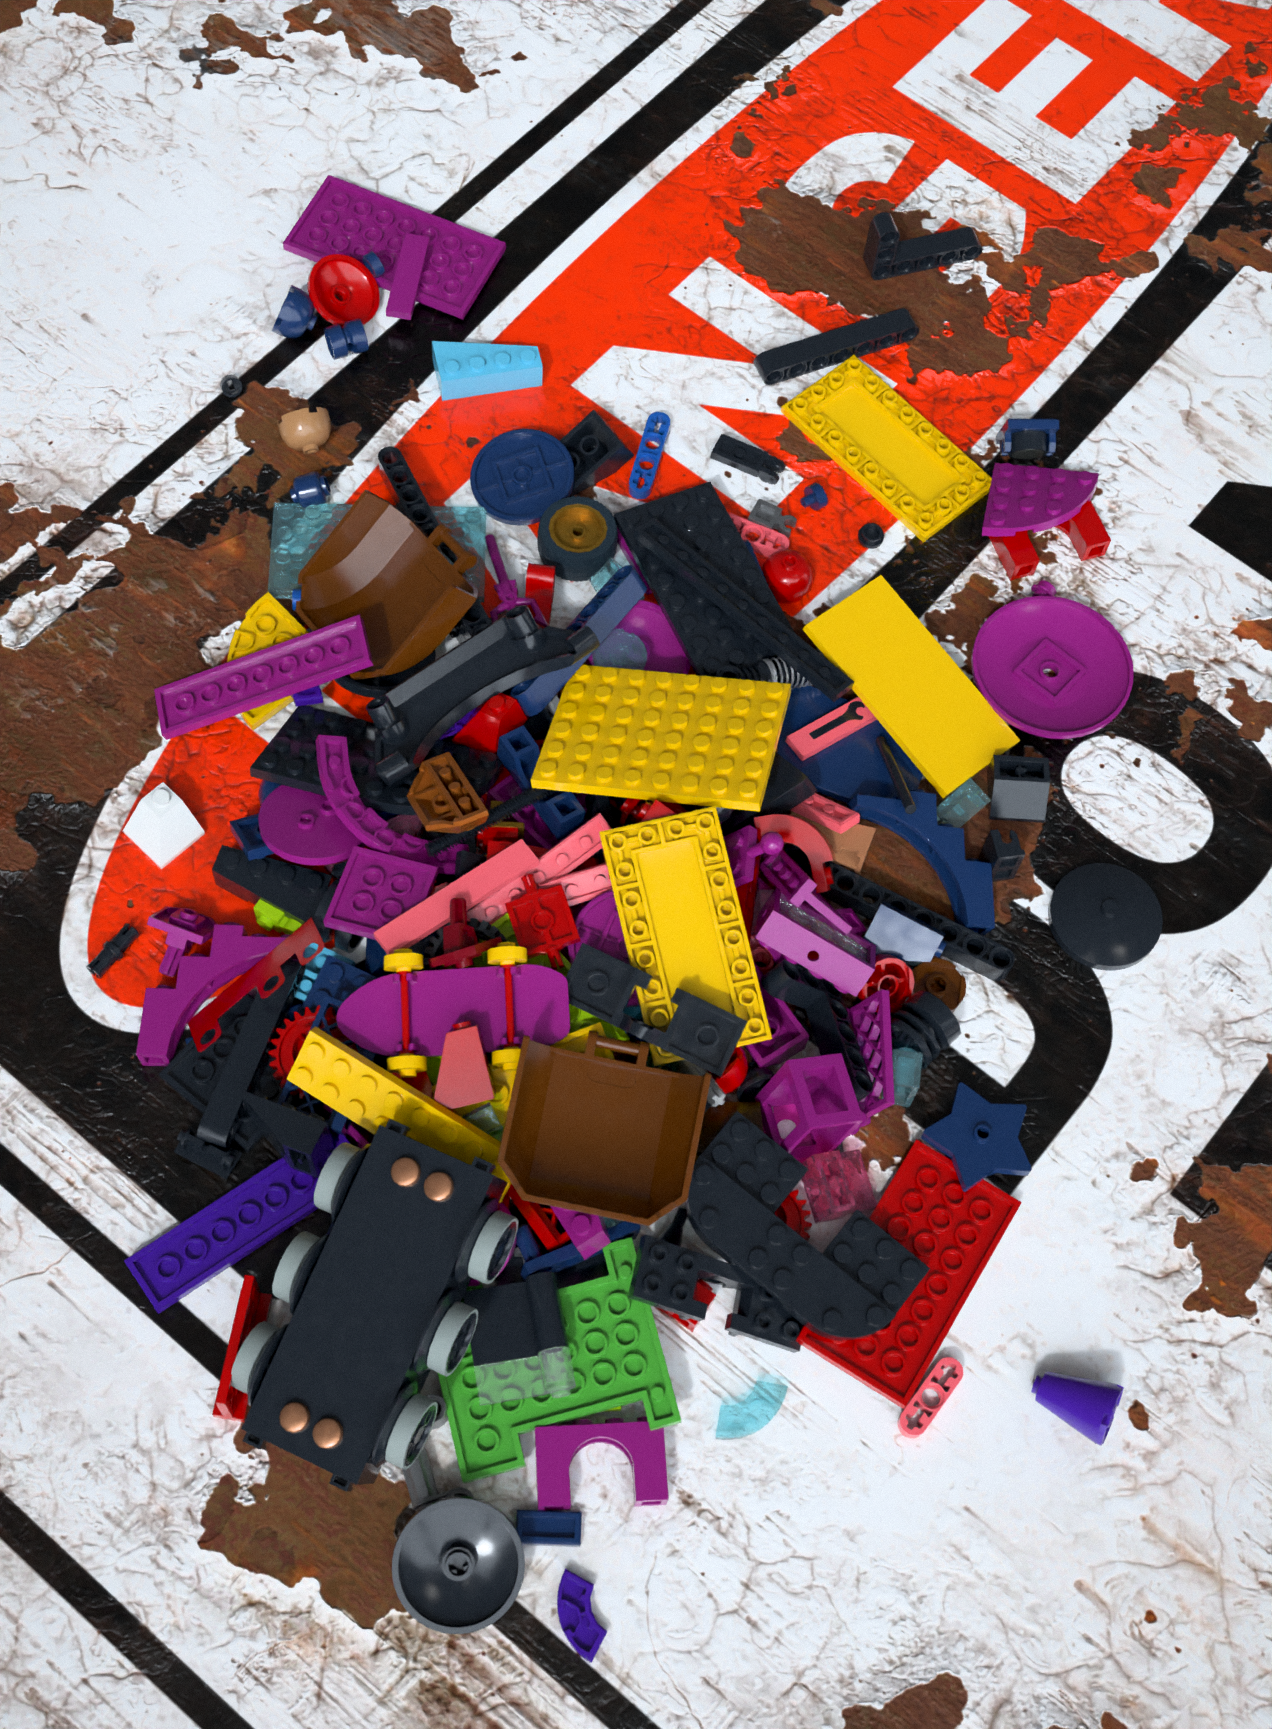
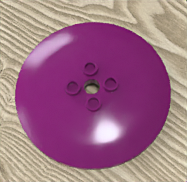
M1032 596L1004 605L984 622L977 634L972 649L971 665L974 681L979 692L984 696L992 709L1010 725L1040 737L1051 739L1077 738L1102 729L1121 712L1129 698L1133 685L1134 671L1131 654L1117 629L1095 610L1066 598ZM1051 669L1055 672L1056 676L1048 677L1043 673V670Z

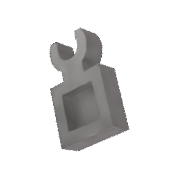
M758 499L748 517L749 521L771 530L776 529L787 538L790 537L792 529L785 526L789 525L795 528L797 519L794 516H782V508Z

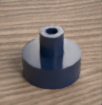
M815 482L805 487V497L800 499L801 505L804 508L810 506L813 510L818 511L827 506V495L820 484Z

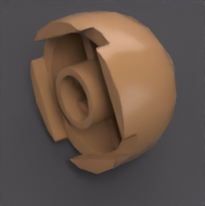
M316 407L317 412L309 413L308 408H303L281 416L282 422L278 420L277 425L283 441L288 447L297 451H303L304 454H312L319 451L318 447L325 444L331 433V421L328 410Z

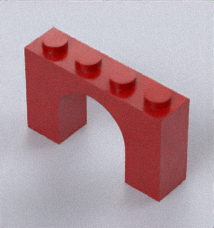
M1091 500L1087 501L1081 507V511L1074 517L1055 526L1069 537L1081 561L1105 555L1111 542ZM1028 530L1017 531L1015 536H989L1010 581L1034 575L1040 561L1028 537Z

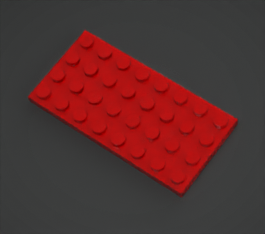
M916 1139L869 1219L927 1265L930 1270L896 1313L893 1320L876 1333L862 1339L837 1341L819 1336L804 1326L796 1341L897 1406L905 1409L1022 1202L984 1179L967 1192H964L952 1160Z

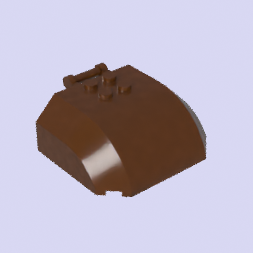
M365 490L298 574V584L302 586L301 600L296 601V612L312 631L360 614L364 620L373 666L349 675L353 679H368L395 674L416 665L430 655L477 600L478 589L463 574L467 569L472 568L476 564L477 557L471 551H467L452 535V530L446 524L438 525L428 536L419 525L390 502ZM441 542H444L458 557L455 563L438 547Z
M589 1030L585 1053L547 1046L531 1041L530 1036L524 1035L497 1162L522 1200L650 1226L688 1199L712 1074L705 1073L703 1076L647 1067L646 1061L650 1043L641 1041L638 1044L598 1035L596 1031ZM595 1047L637 1056L636 1064L594 1056Z

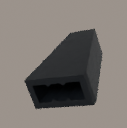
M775 752L760 812L733 810L729 819L720 824L723 837L748 825L756 829L755 817L785 814L814 795L817 791L816 787L804 773Z

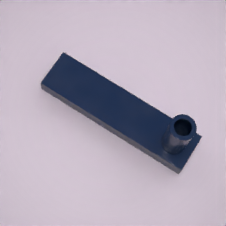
M624 1221L607 1228L612 1243L632 1237V1240H635L641 1227L639 1224ZM528 1225L522 1226L517 1230L516 1244L526 1262L520 1274L523 1281H525L526 1277L536 1273H556L585 1261L574 1243L543 1255ZM601 1249V1250H599L598 1252L594 1253L593 1255H591V1256L588 1257L587 1259H590V1258H592V1257H594V1256H597V1255H599V1254H602V1253H603V1249Z

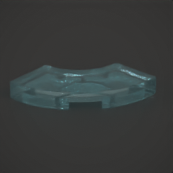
M757 1380L752 1393L744 1401L734 1405H721L715 1439H740L764 1428L779 1411L786 1396L788 1386Z

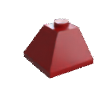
M499 693L476 708L475 712L453 737L452 741L458 745H465L470 748L497 754L499 737L523 726L528 719L517 699Z

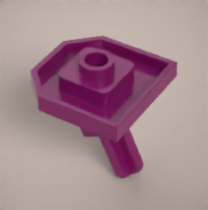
M166 906L149 916L147 925L168 932L165 941L168 948L159 967V972L166 976L174 977L179 968L180 956H184L185 952L189 954L193 942L202 945L213 937L214 924L217 923L211 917L189 908Z

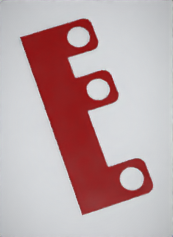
M312 917L189 1021L188 1025L198 1052L204 1051L220 1037L222 1030L217 1019L253 988L257 987L260 997L264 999L284 983L285 976L280 966L291 956L296 954L300 964L306 965L324 949L325 944ZM315 942L318 943L316 952L312 956L304 958L303 952L307 946ZM273 976H278L279 981L277 985L269 991H264L266 981ZM210 1029H215L216 1033L213 1039L207 1044H201V1038L204 1033Z

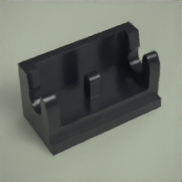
M998 829L990 830L979 854L981 862L992 864V882L1014 879L1025 857V850H1021L1018 836L1013 830H1010L1009 838L1011 843L1008 844L1001 840V834Z

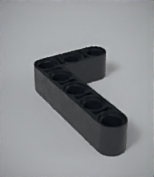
M882 212L874 216L870 222L863 260L873 280H883L970 261L977 258L982 253L983 248L974 229L971 227L899 241L900 233L891 214Z
M786 959L781 960L761 977L763 988L769 995L806 1010L820 1055L842 1053L857 1101L860 1102L873 1092V1084L841 992L828 980L814 977L804 966L790 963Z

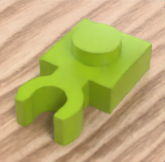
M261 899L253 908L256 922L268 931L273 929L279 933L284 932L291 935L302 926L300 922L286 917L283 911Z

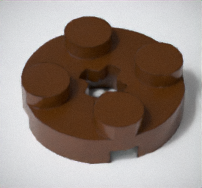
M933 958L931 962H923L912 970L915 981L912 995L920 990L929 992L939 998L953 1013L965 996L966 981L963 974L960 975L955 969L956 966L945 959ZM934 981H937L939 986L944 988V991L936 993L929 985H933Z

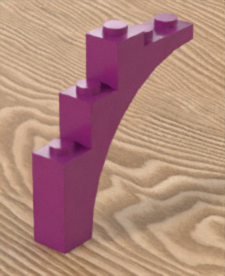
M226 922L223 925L214 924L210 957L199 953H194L190 956H180L176 989L167 985L146 988L136 1056L143 1066H167L175 1058L177 1046L183 1032L199 1007L219 988L237 976L246 973L290 935L268 937L264 934H252L248 936L244 925L235 922ZM294 954L293 956H291V957H293V958L298 959L297 956H296V954Z

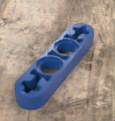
M663 412L650 414L646 422L629 479L628 491L635 499L647 498L651 494L670 429V418ZM657 423H661L659 433L654 432ZM654 441L659 444V447L650 449L645 444ZM650 462L653 467L647 470L641 468L639 464ZM640 477L644 479V486L641 489L637 488Z

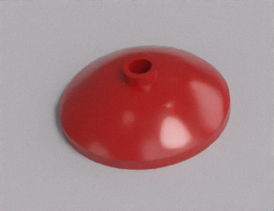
M332 254L321 258L312 267L308 276V293L315 309L323 318L334 325L339 324L343 327L346 321L357 318L365 325L375 316L380 303L379 288L372 273L360 261L347 255Z

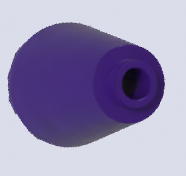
M1046 1371L1043 1376L1037 1375L1031 1392L1036 1394L1035 1401L1093 1443L1102 1446L1114 1420V1414L1119 1406L1124 1387L1116 1383Z

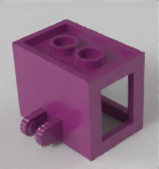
M842 1053L787 1060L755 1097V1101L760 1102L762 1122L766 1135L797 1160L829 1156L848 1136L855 1135L860 1130L859 1128L863 1127L868 1120L866 1113L860 1110ZM795 1104L801 1122L782 1141L772 1107ZM810 1132L814 1145L796 1147Z

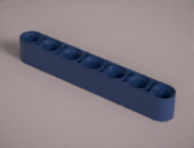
M626 565L620 568L566 629L578 631L582 627L588 626L593 630L601 644L647 591V586L634 567ZM594 651L570 667L546 673L515 685L511 690V696L517 699L527 716L538 714Z

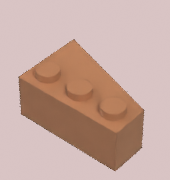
M792 811L791 815L812 823L825 835L832 846L836 860L831 862L858 875L860 874L876 828L856 824L840 834ZM784 842L783 850H784L786 847H788V846H790V845H794V844H791V843H788V842Z

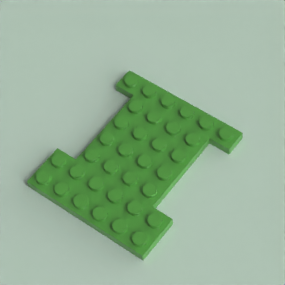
M632 1237L612 1242L602 1248L609 1271L608 1276L559 1289L569 1343L567 1351L548 1356L506 1362L504 1365L474 1368L471 1346L469 1344L464 1357L451 1375L446 1377L438 1373L443 1399L447 1405V1416L461 1478L464 1484L526 1467L519 1435L534 1431L535 1427L563 1423L643 1400L651 1431L682 1423L651 1306L628 1298L637 1257ZM480 1282L481 1284L478 1286H468L466 1291L484 1288L483 1283Z

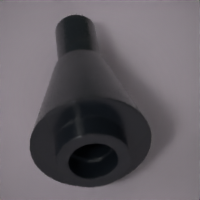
M678 1208L672 1223L665 1228L657 1239L681 1247L683 1226L688 1218L687 1209Z

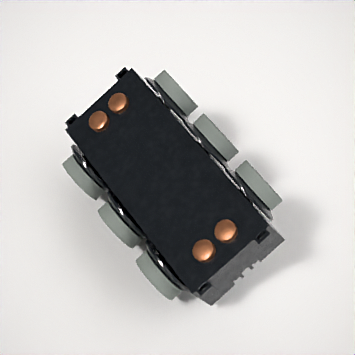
M390 1118L386 1127L379 1125L371 1144H367L360 1149L347 1142L341 1143L329 1156L316 1184L314 1204L317 1208L332 1214V1223L334 1224L332 1231L325 1234L322 1238L307 1231L300 1232L287 1247L276 1270L272 1290L275 1297L290 1303V1313L293 1315L290 1323L285 1324L282 1328L266 1321L258 1323L244 1340L231 1372V1386L248 1394V1405L251 1406L241 1428L246 1431L243 1442L258 1449H266V1443L269 1442L333 1473L329 1483L346 1492L353 1490V1484H374L381 1467L386 1462L406 1470L411 1467L419 1456L434 1425L438 1408L436 1401L420 1394L430 1370L447 1377L453 1373L464 1357L475 1332L478 1311L462 1303L461 1300L471 1278L485 1284H490L498 1276L510 1254L518 1230L517 1218L500 1211L499 1201L508 1182L492 1175L496 1165L476 1156L470 1165L408 1138L406 1135L411 1128Z

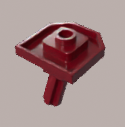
M453 898L450 900V925L443 927L444 955L428 959L430 968L443 964L445 967L455 964L456 969L473 965L472 958L481 956V952L498 947L497 944L502 943L501 937L478 943L474 927L467 925V908L464 898Z

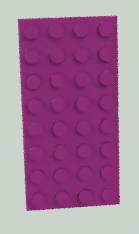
M328 175L284 240L283 249L314 262H318L321 258L328 255L343 254L355 258L363 265V256L372 251L379 258L385 269L383 275L375 278L377 285L391 291L405 233L429 236L430 244L416 301L464 319L505 252L506 243Z

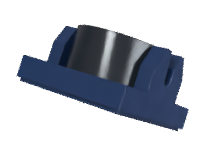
M1008 419L996 435V444H1000L1001 456H1008L1009 454V457L1018 460H1031L1052 456L1056 448V432L1059 430V420Z

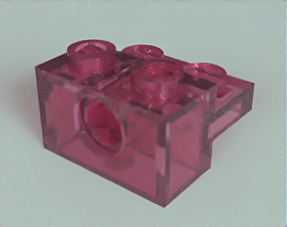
M859 1149L841 1153L839 1150L815 1154L802 1162L809 1169L802 1177V1182L815 1224L841 1219L846 1215L853 1214L856 1209L865 1212L873 1210L877 1206Z

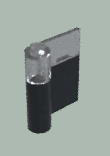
M555 1272L536 1273L526 1277L524 1282L465 1291L463 1296L464 1304L478 1311V1321L470 1346L480 1406L551 1394L552 1398H561L571 1394L570 1390L576 1387Z

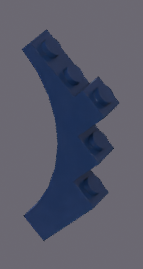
M922 789L909 791L916 806V811L913 814L905 812L899 797L888 796L883 798L875 797L871 793L857 794L847 804V808L859 813L861 819L869 820L888 828L909 842L924 856L937 873L948 894L956 923L982 936L995 928L992 864L981 862L980 859L976 858L965 860L964 828H956L951 824L937 825L936 794L926 793Z

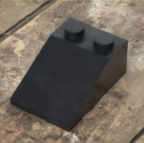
M595 410L591 411L560 440L572 458L575 471V482L570 497L616 473L634 456L608 423Z

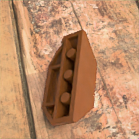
M450 752L421 763L420 772L414 779L407 798L426 831L458 834L463 831L472 830L486 822L489 816L488 810Z

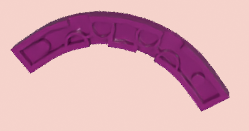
M318 734L315 742L321 784L330 805L344 825L360 841L374 851L438 867L440 874H455L456 854L460 850L469 852L468 844H457V846L454 845V848L451 847V849L447 847L448 851L444 849L445 852L441 851L442 854L438 853L439 856L435 855L434 858L432 856L429 857L425 849V843L428 844V840L406 833L401 835L388 827L389 823L382 819L371 807L367 809L359 798L360 792L353 780L349 765L347 737Z

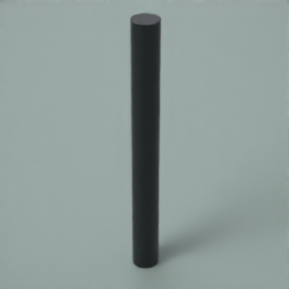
M878 737L875 743L905 812L913 814L916 811L915 803L885 737Z

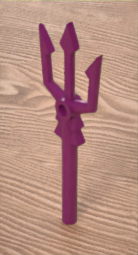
M486 535L484 540L499 584L494 585V589L498 593L499 599L503 601L490 611L492 623L498 620L497 615L505 610H511L519 605H531L536 615L534 617L535 622L547 627L548 624L536 600L518 597L516 579L509 580L494 535Z

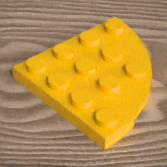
M267 592L247 611L246 618L238 630H235L230 643L227 662L309 632ZM287 696L240 714L248 726L255 730L293 702V698Z

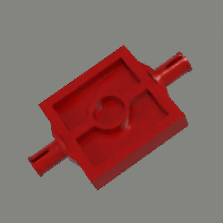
M528 874L531 885H529L526 875H524L521 880L523 881L526 893L519 899L505 903L518 945L527 948V960L540 955H548L552 969L558 970L555 959L559 968L562 969L564 964L559 951L566 946L581 942L563 887L560 884L549 889H538L534 875Z

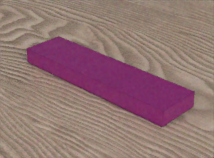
M405 233L386 307V316L411 320L430 244L429 236Z

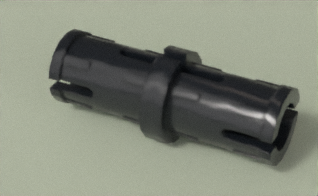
M125 923L110 942L106 941L102 945L103 949L86 966L87 970L92 975H96L98 979H101L117 960L120 961L124 957L123 953L140 936L138 931Z

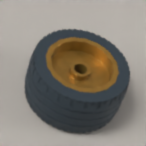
M572 496L554 502L544 511L538 526L537 546L543 565L555 566V575L567 581L582 582L597 578V576H600L610 567L616 554L618 538L616 521L606 506L588 497Z

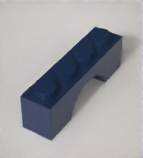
M523 725L499 737L497 756L523 793L527 789L530 790L532 787L531 777L540 751L539 746ZM555 791V794L552 793L549 797L546 796V799H540V802L537 801L533 805L558 841L583 825L586 811L572 792Z

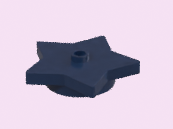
M962 1082L958 1084L955 1090L950 1115L926 1128L921 1134V1138L952 1160L964 1192L970 1190L987 1176L995 1173L1028 1176L1032 1170L1018 1139L1027 1106L1024 1104H991Z

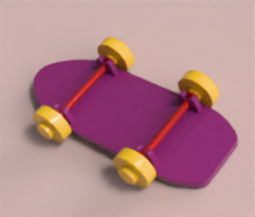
M514 942L498 943V947L487 950L488 964L500 966L417 971L423 969L422 954L412 953V949H396L394 954L383 957L384 970L396 973L370 981L352 993L338 1009L336 1020L338 1028L351 1041L370 1052L390 1057L387 1058V1071L389 1073H399L401 1078L417 1077L418 1072L427 1071V1057L442 1056L445 1036L447 1032L453 1031L452 1025L470 1020L471 1026L479 1024L485 1051L492 1054V1066L503 1067V1071L511 1072L517 1070L524 1035L530 1036L531 1041L551 1046L569 1034L568 982L564 975L551 968L530 964L517 965L527 962V948L516 946Z

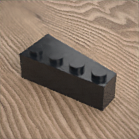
M225 845L221 846L212 868L217 886L255 905L261 899L283 911L286 917L292 918L302 925L311 917L312 919L314 918L324 893L333 883L332 875L268 857L249 861L243 850Z

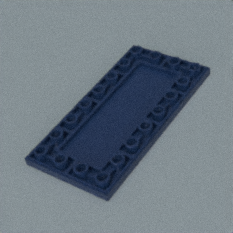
M812 686L791 689L777 745V753L804 773L816 787V792L847 804L860 793H871L875 797L883 798L888 796L899 797L875 743V740L881 736L886 738L908 790L918 789L923 774L878 720L808 759L801 761L785 742L787 736L850 701L839 698L833 702L820 690Z

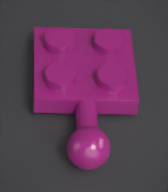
M748 825L723 837L735 888L753 881L755 857L764 853L776 855L782 851L784 840L779 833L767 832L762 836L761 841L756 844L757 829Z

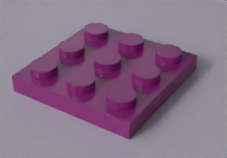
M354 846L323 920L324 926L376 940L373 932L430 897L439 873L438 867Z

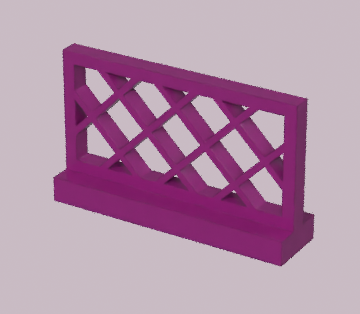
M783 849L776 855H768L760 864L759 868L797 908L805 900L846 935L851 931L852 927L820 893H816L815 888L817 884Z
M884 989L879 990L854 1007L846 1008L871 1082H873L874 1077L876 1078L873 1092L858 1102L860 1110L866 1113L868 1119L864 1126L871 1123V1116L895 1104L889 991ZM878 1004H879V1010H878V1013H877V1015H876L875 1012H876V1009H877ZM873 1021V1025H872V1028H871V1030H870V1033H868V1030H869V1027H870V1025H871V1022ZM879 1033H880V1039H879V1041H878V1043H877L876 1040H877L878 1035H879ZM874 1049L875 1051H874V1054H873V1056H872V1059H871V1061H869V1058H870V1055H871V1053H872V1050ZM882 1059V1065L880 1070L878 1071L877 1069ZM883 1088V1099L880 1100L879 1096Z

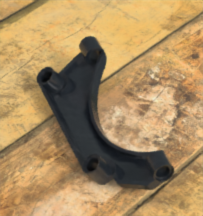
M519 605L512 608L486 628L391 690L371 700L366 705L367 712L379 733L382 734L375 739V770L377 774L390 787L420 767L438 739L470 711L493 696L517 684L546 673L570 667L600 646L597 636L588 626H584L578 631L551 626L542 629L541 626L536 624L527 605Z

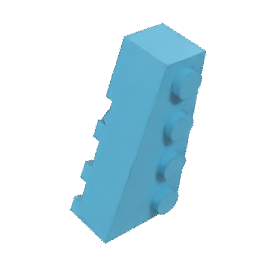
M432 341V360L442 401L542 386L543 365L538 346Z

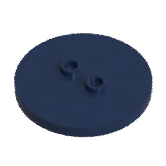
M534 429L512 430L493 438L477 454L470 473L471 489L479 507L494 520L517 526L540 522L544 511L551 504L562 498L570 497L575 482L572 458L566 447L554 436Z

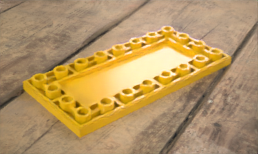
M855 355L781 407L782 414L923 543L990 491L992 477Z
M882 575L806 624L802 629L827 660L854 681L852 690L943 799L988 766L993 755H1003L1020 741Z
M716 806L599 832L629 963L631 966L653 976L647 990L637 985L635 987L643 1023L665 1033L678 1005L670 1001L676 988H679L748 1021L736 1048L771 1040L769 1023ZM650 1043L649 1048L654 1067L685 1060Z

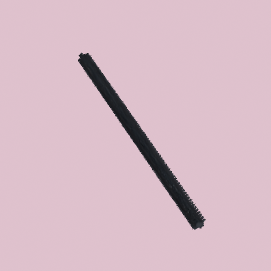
M531 787L530 790L527 789L524 793L521 792L518 796L515 795V798L512 797V799L506 800V802L500 803V805L488 810L489 816L484 824L458 834L444 833V836H438V838L432 839L431 842L429 841L428 844L425 843L428 856L434 858L435 855L439 856L438 853L442 854L441 851L445 852L444 849L448 851L447 847L449 849L451 847L454 848V845L457 846L460 842L463 843V840L467 841L466 838L470 839L469 836L473 838L472 834L476 836L475 833L479 834V832L482 833V830H488V827L491 828V825L495 826L494 824L497 825V822L501 823L500 820L504 821L503 818H510L509 815H516L515 812L519 813L522 809L525 810V807L528 808V806L531 807V804L534 805L537 801L540 802V799L543 800V798L546 799V796L549 797L550 794H555L556 790Z

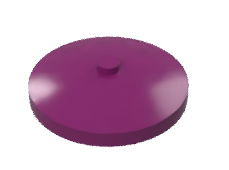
M639 600L586 660V664L591 666L688 674L691 666L660 606L644 600Z

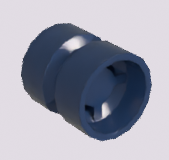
M359 318L346 321L343 327L339 324L324 327L327 347L333 360L347 357L349 352L355 355L369 350L367 336Z

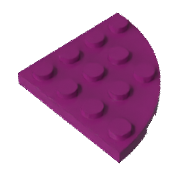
M995 463L982 527V536H1015V532L1032 530L1033 533L1064 523L1081 511V507L1092 499L1096 491L1099 473Z

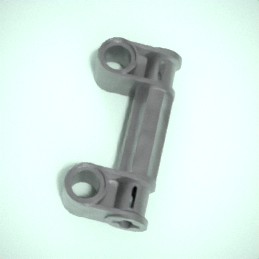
M428 1394L425 1397L436 1401L442 1409L440 1415L435 1418L432 1430L443 1426L448 1421L447 1405L439 1395ZM425 1446L411 1467L406 1470L402 1469L413 1510L418 1511L425 1505L445 1497H474L468 1489L463 1487L438 1493Z

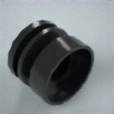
M923 990L916 991L903 1004L902 1010L895 1011L891 1017L892 1050L904 1062L919 1070L926 1069L932 1060L939 1056L940 1050L947 1049L961 1034L960 1025L951 1010L939 998Z

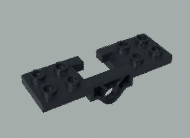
M582 943L566 976L569 1004L720 1077L723 1076L748 1021L676 988L670 1002L678 1005L664 1033L623 1013L636 985L647 990L653 976Z
M648 1235L640 1238L628 1298L678 1314L679 1319L682 1320L693 1319L702 1321L705 1320L708 1304L694 1300L698 1278L709 1283L722 1285V1288L736 1289L733 1312L727 1315L724 1329L729 1331L728 1335L733 1337L742 1335L793 1353L800 1351L801 1345L796 1339L804 1325L781 1307L782 1303L736 1265Z

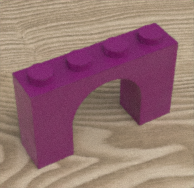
M647 1416L638 1417L636 1419L637 1422H624L623 1418L605 1419L604 1424H592V1420L581 1419L573 1421V1425L560 1426V1423H554L544 1427H535L538 1510H570V1464L574 1456L581 1449L596 1443H605L618 1448L629 1460L633 1477L634 1507L667 1505L669 1498L664 1428L651 1431Z

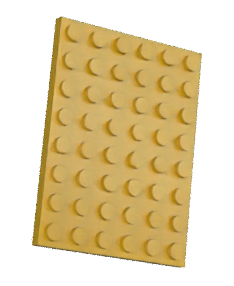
M582 665L564 686L531 777L532 788L760 812L791 695V684Z

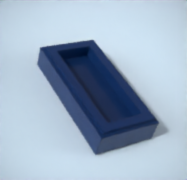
M517 1510L516 1530L522 1545L580 1547L582 1512Z

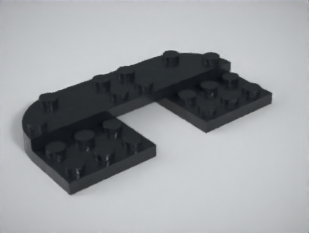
M736 1111L694 1163L688 1199L686 1201V1213L692 1228L707 1246L728 1263L735 1264L782 1303L781 1307L817 1335L831 1340L843 1341L862 1339L876 1333L893 1320L896 1313L930 1268L858 1209L854 1211L822 1253L774 1214L809 1169Z

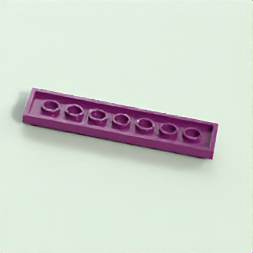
M359 614L154 689L162 736L168 740L373 666L364 620Z

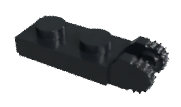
M725 434L720 435L710 455V458L759 477L763 482L774 485L779 480L776 472L781 473L786 467L782 460L769 455L768 452Z

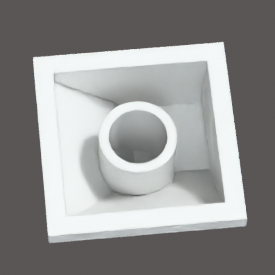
M164 782L140 800L123 830L124 834L161 870L205 834V831L185 803Z

